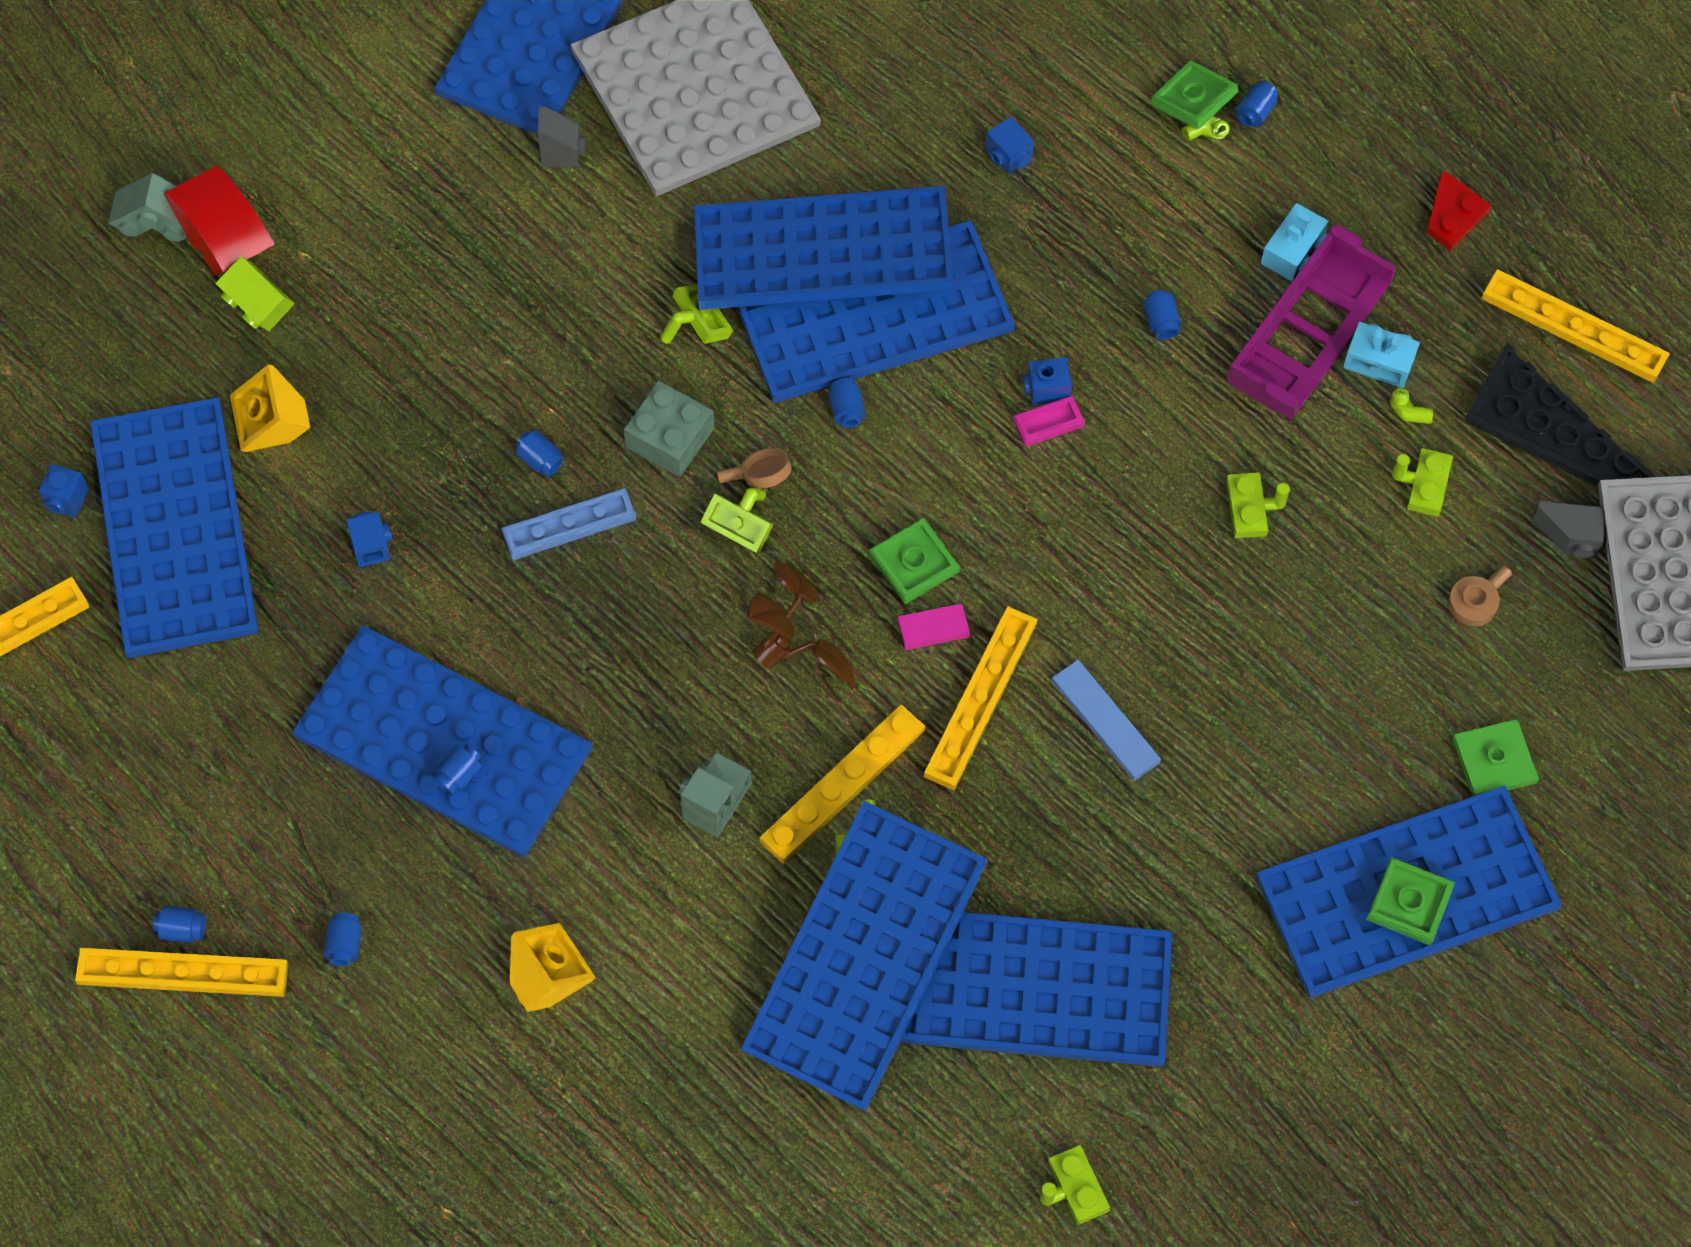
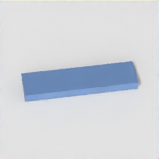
M626 488L503 527L502 533L512 560H516L635 521L636 514Z
M1079 660L1052 677L1053 685L1133 781L1160 764L1161 758Z

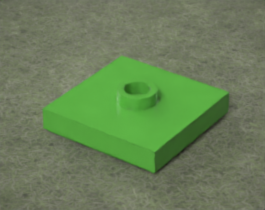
M1190 60L1151 97L1152 106L1199 130L1239 92L1238 85Z
M924 518L869 549L870 557L904 604L960 572V566Z
M1518 719L1454 734L1452 740L1472 796L1502 786H1506L1508 791L1537 784L1539 781Z
M1391 857L1366 920L1431 946L1455 882Z

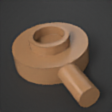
M772 447L764 448L750 454L740 467L719 470L718 478L720 483L745 479V482L753 488H769L783 482L790 475L792 466L788 454L784 450Z
M1503 565L1488 580L1478 576H1469L1459 580L1453 586L1448 599L1452 615L1459 622L1468 626H1481L1491 621L1500 603L1497 588L1512 575L1511 570Z

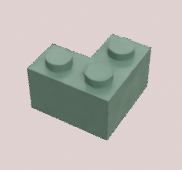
M151 173L115 192L108 224L119 229L122 234L136 237L150 229H154L171 241L179 242L187 238L163 194L175 188L176 185Z
M715 753L710 762L706 760L701 768H697L693 776L688 775L679 789L683 820L718 838L752 784L751 771Z

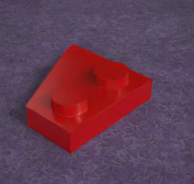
M1444 170L1440 177L1426 233L1451 252L1490 212L1492 205Z

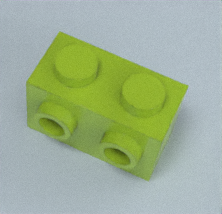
M240 256L215 283L224 291L220 296L231 307L235 308L238 305L245 312L242 318L255 329L260 326L270 331L295 304L253 262L243 256Z

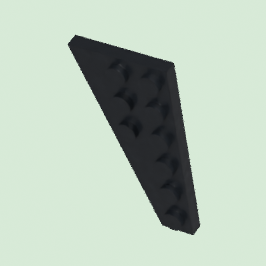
M1507 342L1467 414L1465 423L1597 487L1600 480L1656 477L1629 451H1623L1610 439L1611 435L1603 428L1601 430L1588 420L1590 416L1553 383H1547L1537 374V369L1529 361L1525 363L1514 353L1515 349Z

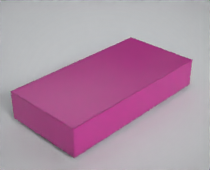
M1073 395L1013 415V423L1024 447L1083 428L1085 424Z
M962 603L898 616V625L905 651L969 638L970 636Z

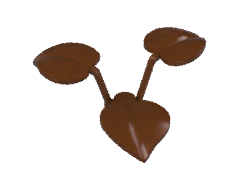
M777 561L773 565L774 574L788 590L795 593V600L785 615H783L780 606L767 595L756 593L752 597L748 606L747 621L760 623L773 630L753 650L754 657L764 667L772 669L783 657L789 661L794 655L811 649L815 657L823 665L841 677L853 690L855 688V678L852 666L847 657L831 643L824 639H819L817 642L809 641L790 650L789 646L792 644L790 638L795 633L794 626L789 620L800 604L802 598L813 604L817 600L818 595L814 585L805 575L789 567L787 564Z

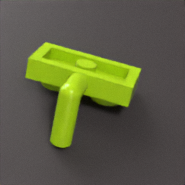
M698 284L676 288L672 297L682 311L675 312L660 335L662 342L666 344L671 343L681 325L689 322L704 344L729 339L733 329L719 308L699 310Z
M1422 448L1416 472L1407 470L1410 463L1409 456L1405 454L1398 456L1392 477L1396 481L1412 484L1408 510L1439 517L1453 455Z
M1260 472L1227 475L1226 482L1234 538L1267 536L1266 510H1280L1285 507L1290 491L1289 485L1280 483L1277 486L1274 497L1264 498Z
M748 488L739 505L719 494H714L700 522L755 553L761 551L774 525L772 522L751 512L755 501H762L766 497L765 490L760 488Z
M1081 1145L1048 1159V1164L1059 1186L1056 1187L1053 1183H1045L1043 1185L1040 1195V1202L1043 1205L1049 1206L1065 1199L1077 1225L1110 1211V1206Z

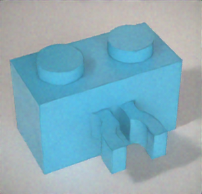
M1296 203L1265 246L1261 264L1293 282L1314 251L1327 236L1326 230L1329 221Z
M1359 321L1343 368L1404 388L1420 342L1413 340L1406 334L1392 333L1376 324H1366Z

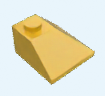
M268 364L230 394L240 451L248 452L291 443L310 428L305 399L273 365Z
M560 923L517 931L512 934L510 986L527 1012L551 1007L596 978Z

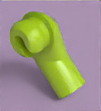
M1212 116L1199 130L1186 125L1182 127L1181 131L1187 141H1191L1200 135L1222 139L1228 135L1230 127L1226 121Z
M1397 388L1393 391L1390 398V406L1403 421L1424 424L1432 423L1433 408L1415 407L1409 400V392L1404 388Z

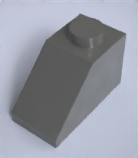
M539 107L538 140L542 167H579L580 155H585L586 138L585 136H580L579 124L547 107Z
M1538 501L1532 521L1563 553L1574 554V556L1579 558L1597 557L1603 544V507Z

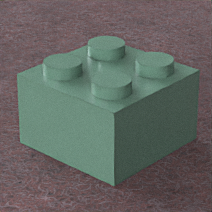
M658 381L625 427V447L681 477L714 430V411Z

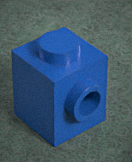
M1010 116L987 132L985 149L988 151L993 163L998 167L1001 166L1010 174L1017 168L1022 169L1031 162L1034 141Z
M1067 357L1028 362L1027 374L1022 375L1024 393H1030L1032 405L1051 403L1071 395L1072 383Z
M51 464L38 492L46 509L57 514H65L76 518L89 489L81 472Z
M379 511L374 513L362 512L353 518L346 519L359 568L391 560L387 542L393 541L388 522L381 523Z

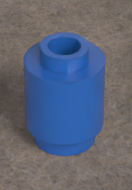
M1259 81L1257 84L1252 85L1235 109L1238 120L1247 127H1260L1277 104L1278 91L1276 88L1265 81Z
M1157 290L1150 293L1143 302V307L1151 333L1155 334L1156 339L1159 340L1175 337L1180 333L1181 319L1173 294L1166 293L1165 290Z
M851 378L838 379L830 385L831 390L828 394L834 422L844 428H854L866 417L860 387Z
M537 430L531 433L526 431L515 444L517 447L516 455L540 475L552 476L564 461V457L560 454V449Z
M468 744L464 747L456 745L435 769L437 773L432 778L443 790L450 795H454L457 790L462 791L482 768L479 762L481 756Z
M164 905L161 912H155L153 932H158L160 940L193 943L194 940L202 941L205 934L206 914L198 913L197 909Z
M335 913L332 915L331 921L327 923L323 955L326 959L330 960L332 965L340 967L349 966L351 962L358 959L362 926L359 924V918L351 913Z

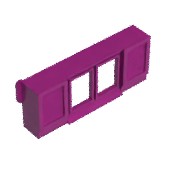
M1334 225L1233 361L1229 369L1227 383L1278 414H1283L1292 420L1354 337L1359 321L1364 323L1369 313L1390 286L1396 266L1363 248L1362 239L1339 225ZM1306 289L1348 313L1333 336L1290 312ZM1283 321L1325 345L1309 368L1267 344Z

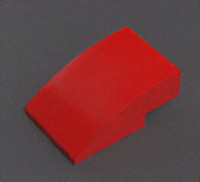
M218 165L163 193L193 249H200L214 276L227 271L240 256L249 259L275 245L252 206Z

